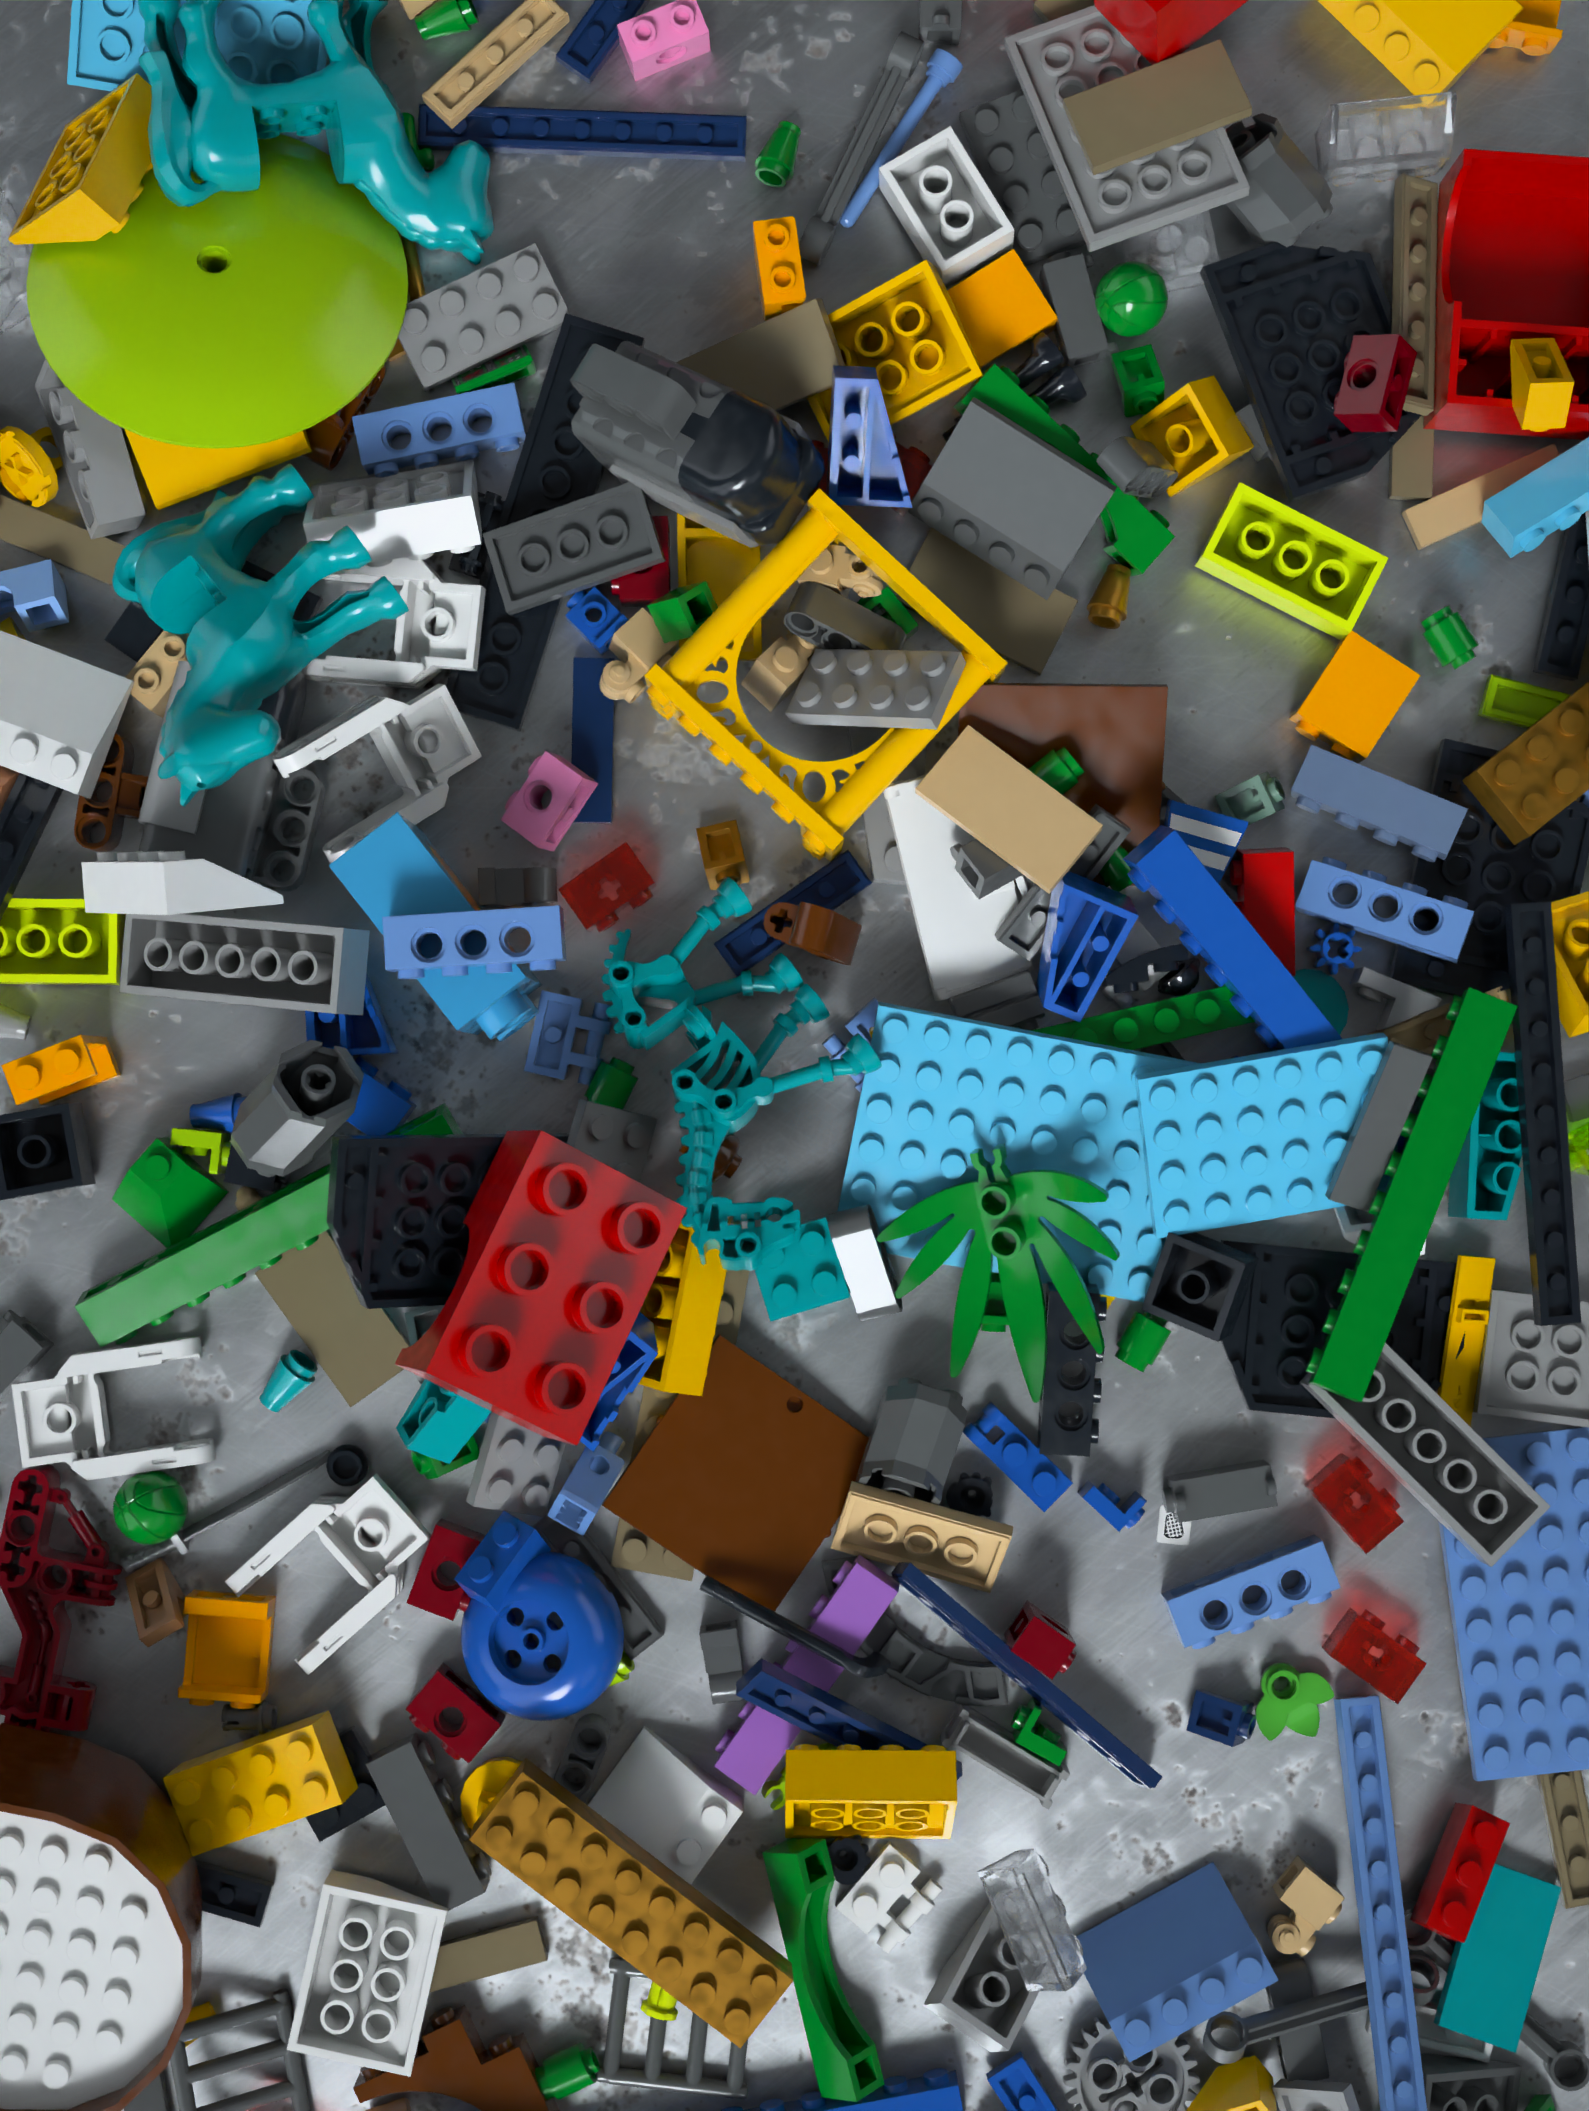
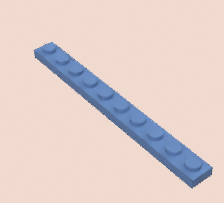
M1366 1695L1334 1699L1380 2111H1427L1379 1696Z

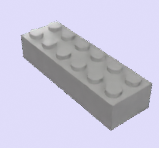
M126 914L119 993L332 1014L363 1015L370 930L187 914Z
M1386 1343L1362 1402L1352 1401L1309 1383L1312 1376L1310 1372L1300 1381L1480 1562L1492 1567L1551 1507Z

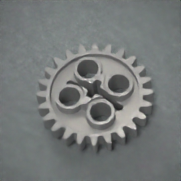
M1094 2017L1096 2031L1091 2033L1087 2029L1081 2028V2034L1085 2039L1084 2044L1071 2042L1070 2046L1077 2054V2058H1065L1064 2063L1074 2073L1062 2076V2080L1066 2086L1074 2088L1065 2094L1067 2102L1070 2104L1079 2103L1072 2111H1115L1116 2106L1123 2101L1134 2103L1132 2111H1186L1188 2107L1185 2105V2102L1193 2101L1197 2096L1192 2089L1188 2088L1189 2085L1199 2083L1200 2078L1196 2073L1187 2071L1196 2066L1197 2061L1191 2055L1183 2056L1190 2049L1186 2039L1176 2042L1177 2036L1129 2063L1110 2024L1104 2025L1099 2018ZM1161 2058L1163 2062L1159 2066L1154 2065L1156 2059ZM1098 2065H1112V2072L1107 2079L1102 2081L1093 2079L1094 2069ZM1130 2072L1133 2073L1137 2081L1133 2086H1130L1125 2078ZM1159 2078L1168 2079L1169 2086L1163 2094L1153 2095L1150 2093V2087L1155 2080ZM1101 2094H1108L1105 2100H1099Z

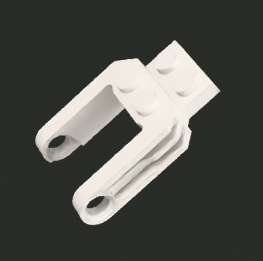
M407 557L392 559L390 564L382 567H369L366 564L359 569H350L344 573L330 574L322 578L333 581L374 583L382 576H385L392 585L403 586L400 596L406 603L409 611L397 618L394 642L395 661L326 655V659H313L302 669L306 680L420 690L437 676L442 669L477 671L486 592L483 586L445 583L428 563L423 560H410Z
M438 683L407 703L387 697L371 695L285 746L272 757L282 777L288 778L290 777L288 773L297 771L316 759L324 760L370 732V736L395 783L403 789L404 793L401 797L324 845L323 851L330 864L397 812L416 825L443 808L449 791L448 778L482 757L445 684Z
M200 1336L77 1352L68 1358L54 1378L12 1384L22 1468L66 1462L71 1466L72 1470L84 1479L94 1480L197 1465L216 1460L214 1438L110 1451L109 1442L111 1437L104 1384L99 1376L101 1372L158 1365L176 1359L203 1357Z
M377 1473L351 1497L321 1495L225 1581L231 1590L240 1597L312 1531H316L319 1534L320 1541L358 1584L368 1589L367 1594L294 1659L307 1675L313 1672L404 1588L405 1560L432 1536Z

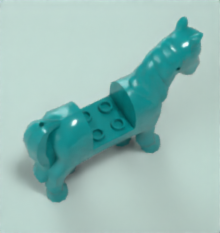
M138 0L139 12L145 22L144 42L149 49V52L141 54L139 64L148 77L152 91L151 111L147 129L151 162L158 185L170 201L178 207H190L204 201L219 191L249 192L258 190L260 186L258 139L275 138L282 132H296L298 136H313L319 134L321 130H325L332 168L339 184H354L357 189L367 196L370 204L383 218L408 240L417 242L431 251L443 249L454 253L460 252L470 263L474 265L480 264V253L485 252L481 243L490 237L494 230L491 206L487 199L492 163L490 155L480 144L468 139L455 145L444 163L431 173H426L422 168L405 132L403 114L389 87L379 78L373 68L370 46L372 22L386 7L388 0H348L349 9L343 17L344 0H312L307 10L308 21L325 46L330 64L318 72L290 82L261 85L239 78L227 65L219 50L214 27L217 8L224 0H186L187 2L182 6L180 0ZM178 17L185 29L186 35L183 59L179 54L174 32V25ZM191 174L194 176V178H195L198 182H200V184H199V183H195V182L192 180Z
M290 463L280 469L273 478H267L262 475L253 477L247 487L236 495L229 496L219 489L212 504L204 511L160 523L139 535L122 550L114 568L112 584L118 596L127 601L140 603L147 615L164 631L175 634L190 633L186 643V657L191 670L187 671L186 681L183 687L177 690L175 698L167 711L166 722L161 727L162 740L159 746V753L164 757V760L158 768L160 779H168L175 776L181 783L180 804L183 807L190 802L199 790L211 789L222 785L241 768L270 755L274 751L276 745L281 740V729L278 721L272 715L262 710H257L264 698L280 690L313 659L350 633L364 629L383 619H396L409 611L406 603L385 576H382L372 583L367 590L345 592L325 610L311 619L305 621L293 619L295 609L301 598L320 579L343 569H359L372 561L368 551L348 525L338 530L329 541H310L301 547L293 559L268 582L241 572L248 554L258 540L270 528L278 526L283 516L305 512L308 501L314 498L306 482Z

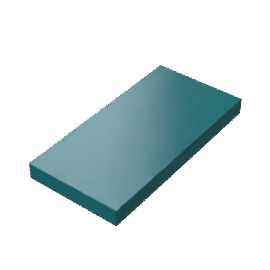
M1494 1864L1465 1943L1456 1941L1433 2021L1434 2024L1516 2053L1562 1887Z

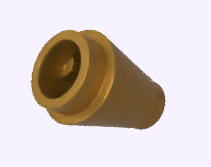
M1109 564L1107 566L1106 572L1087 605V610L1089 611L1088 620L1094 625L1106 629H1117L1120 627L1121 621L1127 618L1131 575L1129 568L1119 564Z

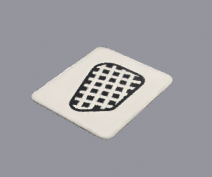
M1161 1505L1157 1542L1189 1545L1192 1521L1179 1523L1173 1517V1513H1166L1164 1505Z

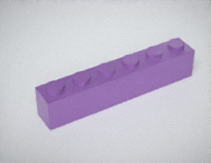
M860 1554L853 1564L847 1560L842 1564L832 1580L837 1584L829 1598L822 1594L808 1614L814 1619L807 1630L839 1646L852 1655L856 1653L892 1602L900 1586L891 1576ZM789 1640L785 1647L790 1653L782 1665L776 1661L773 1663L826 1692L830 1690L845 1669L792 1640ZM746 1701L738 1714V1717L743 1719L735 1732L728 1728L714 1748L719 1753L714 1767L753 1795H756L802 1729Z

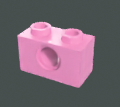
M676 0L617 24L620 46L635 82L711 51L709 30L696 0Z
M545 751L529 767V777L521 789L514 792L508 799L505 806L506 812L501 821L536 847L554 852L599 783L562 756ZM550 789L552 794L551 803L547 808L543 809L541 804L542 796Z

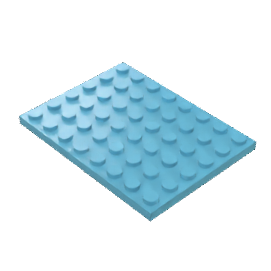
M879 1002L870 1046L879 1057L882 1067L874 1072L864 1074L837 1212L869 1204L874 1212L881 1233L902 1213L928 1196L957 1184L978 1180L979 1171L974 1168L970 1153L974 1149L982 1148L984 1158L991 1163L992 1167L995 1162L992 1149L996 1145L1005 1143L1007 1151L1005 1164L1011 1174L1029 1170L1063 1171L1083 1177L1108 1192L1109 1198L1105 1202L1095 1203L1073 1202L1049 1197L1074 1208L1097 1225L1118 1249L1120 1257L1116 1261L1072 1238L1041 1216L1040 1220L1064 1247L1084 1283L1097 1284L1101 1295L1144 1303L1167 1237L1157 1239L1153 1234L1134 1075L1202 1063ZM952 1213L945 1219L922 1231L885 1241L884 1245L887 1253L915 1259L925 1244L955 1214ZM973 1229L968 1231L956 1250L943 1264L964 1268L975 1236ZM1031 1244L1041 1282L1044 1284L1052 1282L1034 1244ZM993 1255L992 1272L999 1273L997 1257Z

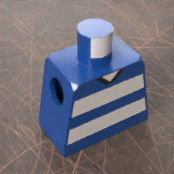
M1168 800L1164 826L1176 830L1219 884L1249 822Z

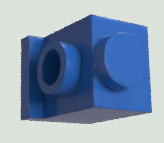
M595 586L589 592L586 590L576 592L566 604L570 609L565 615L567 621L602 656L609 650L613 634L629 620ZM591 609H599L602 612V616L599 621L591 622L587 619V613Z

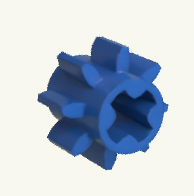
M1338 923L1331 924L1329 935L1321 929L1315 930L1314 935L1318 939L1316 945L1306 947L1307 951L1315 952L1317 960L1314 962L1313 967L1317 968L1322 965H1328L1330 975L1337 974L1338 964L1340 963L1347 969L1355 967L1350 957L1353 953L1362 951V948L1354 946L1351 940L1355 931L1352 930L1345 934L1340 933ZM1338 941L1341 945L1337 950L1340 956L1329 957L1327 952L1331 947L1327 942Z

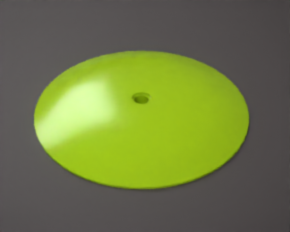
M282 134L271 139H258L260 156L259 189L249 192L219 191L204 201L190 207H178L165 196L158 185L152 167L143 176L141 182L144 184V189L139 197L129 205L127 212L130 213V218L118 233L114 234L110 231L96 241L34 244L27 274V304L31 325L41 351L62 383L86 406L121 428L168 444L215 449L251 446L291 436L332 416L357 397L384 366L395 347L402 329L408 300L407 262L397 229L383 218L370 204L367 196L357 189L354 184H339L336 180L329 154L305 142ZM191 174L192 180H193L195 183H199V184H200V182H198V181L194 178V176Z

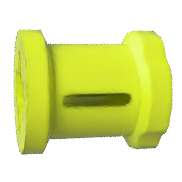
M652 1981L648 1998L642 2001L640 2009L646 2015L659 2020L674 2021L678 2014V2010L675 2008L677 1999Z

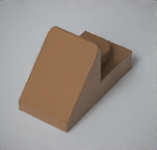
M162 1558L156 1559L125 1577L136 1628L141 1642L150 1647L184 1627L183 1618L189 1615L183 1614L185 1595Z

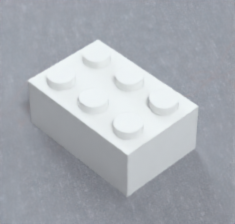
M951 126L879 167V188L923 260L927 259L935 265L945 287L952 285L1013 249V226Z

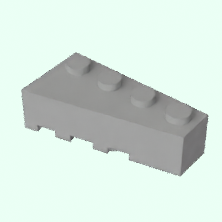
M45 359L34 386L90 539L138 529L147 513L148 507L143 491L138 488L133 471V463L128 453L121 427L98 415L81 402L62 383Z
M847 726L852 756L873 745L889 728ZM927 745L892 783L925 775ZM864 762L856 764V769L858 770ZM882 793L862 814L873 883L906 885L886 799Z

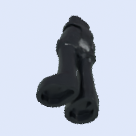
M1042 331L1030 342L1031 355L1013 371L1020 380L1018 386L1021 389H1024L1034 380L1064 361L1060 350ZM1066 364L1028 396L1035 395L1048 406L1059 399L1075 403L1086 397L1087 393L1074 370L1069 364ZM962 416L956 417L954 419L955 425L942 434L946 442Z

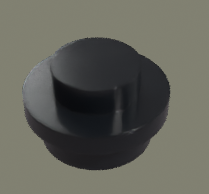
M345 1444L337 1447L330 1453L326 1468L329 1477L336 1484L353 1486L364 1479L368 1472L369 1462L361 1448Z

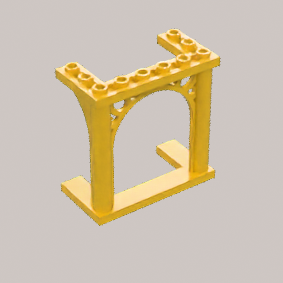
M819 488L808 500L806 514L791 528L787 535L777 543L662 668L655 664L644 677L648 686L646 693L649 695L650 705L663 718L669 721L673 716L693 737L696 738L699 733L706 737L712 743L708 750L723 765L727 767L730 762L734 763L743 772L739 779L752 792L759 795L763 790L774 801L771 809L787 824L795 820L801 826V835L803 837L801 845L818 861L825 857L831 862L842 851L844 842L842 836L984 683L999 682L1008 662ZM829 545L847 546L955 646L963 655L966 665L937 730L889 728L873 745L848 758L826 762L802 760L787 755L771 746L755 731L748 721L737 692L736 675L738 659L743 644L752 628ZM734 641L732 650L727 649L730 643ZM721 657L728 664V669L725 673L715 670L706 671L711 664L716 668ZM706 682H719L727 687L728 695L721 702L706 703L698 698V688ZM729 709L735 715L736 720L732 725H725L727 719L721 716L713 717L711 714ZM736 736H746L742 743L736 738ZM753 742H760L762 744V750L759 753H753L750 750V745ZM767 757H769V768L762 762ZM864 762V764L857 770L855 765ZM784 766H790L797 772L794 780V791L789 787L787 775L783 774V777L780 776V770ZM836 770H843L849 776L839 781L843 786L836 792L835 779L832 774ZM813 771L822 775L826 785L823 798L817 802L809 801L803 792L804 778Z

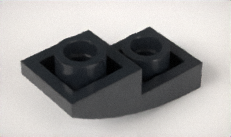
M1177 944L1142 954L1108 973L1102 982V986H1113L1114 994L1139 991L1138 983L1149 981L1148 965H1153L1154 973L1179 970L1178 962L1189 960L1188 949L1183 944Z

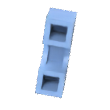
M51 559L0 571V615L8 612H18L29 632L69 623L66 585Z

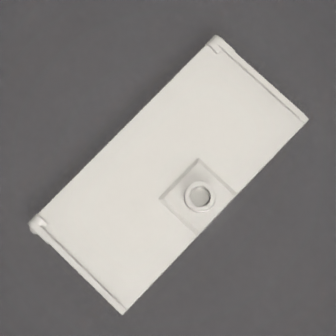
M925 774L905 781L901 780L891 783L884 790L883 794L890 815L932 987L934 1001H944L945 999L1027 969L1030 972L1034 970L1032 960L1028 961L999 942L995 937L997 931L1018 905L1014 880L978 900L956 871V861L950 852L952 846L958 843L964 846L976 838L915 793V788L927 775Z

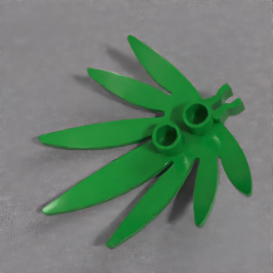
M1004 1143L996 1145L992 1149L995 1157L992 1167L991 1163L984 1158L982 1148L974 1149L970 1153L972 1164L979 1171L978 1180L948 1187L921 1200L890 1223L877 1236L876 1240L878 1242H885L905 1237L940 1222L952 1213L955 1214L925 1244L909 1266L895 1292V1297L899 1299L931 1276L956 1250L970 1229L975 1231L957 1295L952 1330L950 1376L956 1378L961 1373L978 1336L990 1292L994 1255L998 1261L1003 1301L1017 1357L1032 1401L1037 1403L1042 1397L1046 1371L1047 1318L1041 1277L1031 1244H1034L1053 1284L1098 1354H1102L1105 1348L1099 1320L1087 1287L1064 1247L1040 1220V1217H1044L1072 1238L1112 1260H1118L1120 1253L1106 1234L1086 1216L1074 1208L1049 1197L1083 1203L1105 1202L1109 1198L1106 1190L1083 1177L1063 1171L1029 1170L1011 1174L1005 1164L1007 1151Z

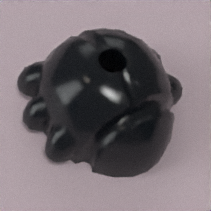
M1189 958L1187 961L1179 962V970L1169 971L1159 980L1158 992L1172 996H1184L1191 992L1199 982L1200 960L1198 958Z
M965 1472L961 1473L958 1482H953L947 1490L946 1500L948 1506L951 1509L971 1515L990 1517V1508L993 1503L992 1479L987 1476L981 1478L978 1472H974L971 1476ZM970 1490H974L976 1492L974 1495L968 1494Z
M859 1834L851 1837H837L831 1842H826L835 1880L841 1884L851 1885L856 1883L864 1873L863 1868L871 1862V1858L866 1855L869 1847L867 1844L861 1843L862 1837ZM841 1851H846L844 1856L839 1855Z

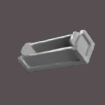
M958 1705L940 1735L941 1745L948 1749L950 1746H953L1038 1798L1041 1805L1048 1810L1053 1803L1051 1797L1061 1780L1066 1781L1070 1775L1065 1764L1061 1763L1060 1766H1057L1015 1742L1011 1731L968 1705Z

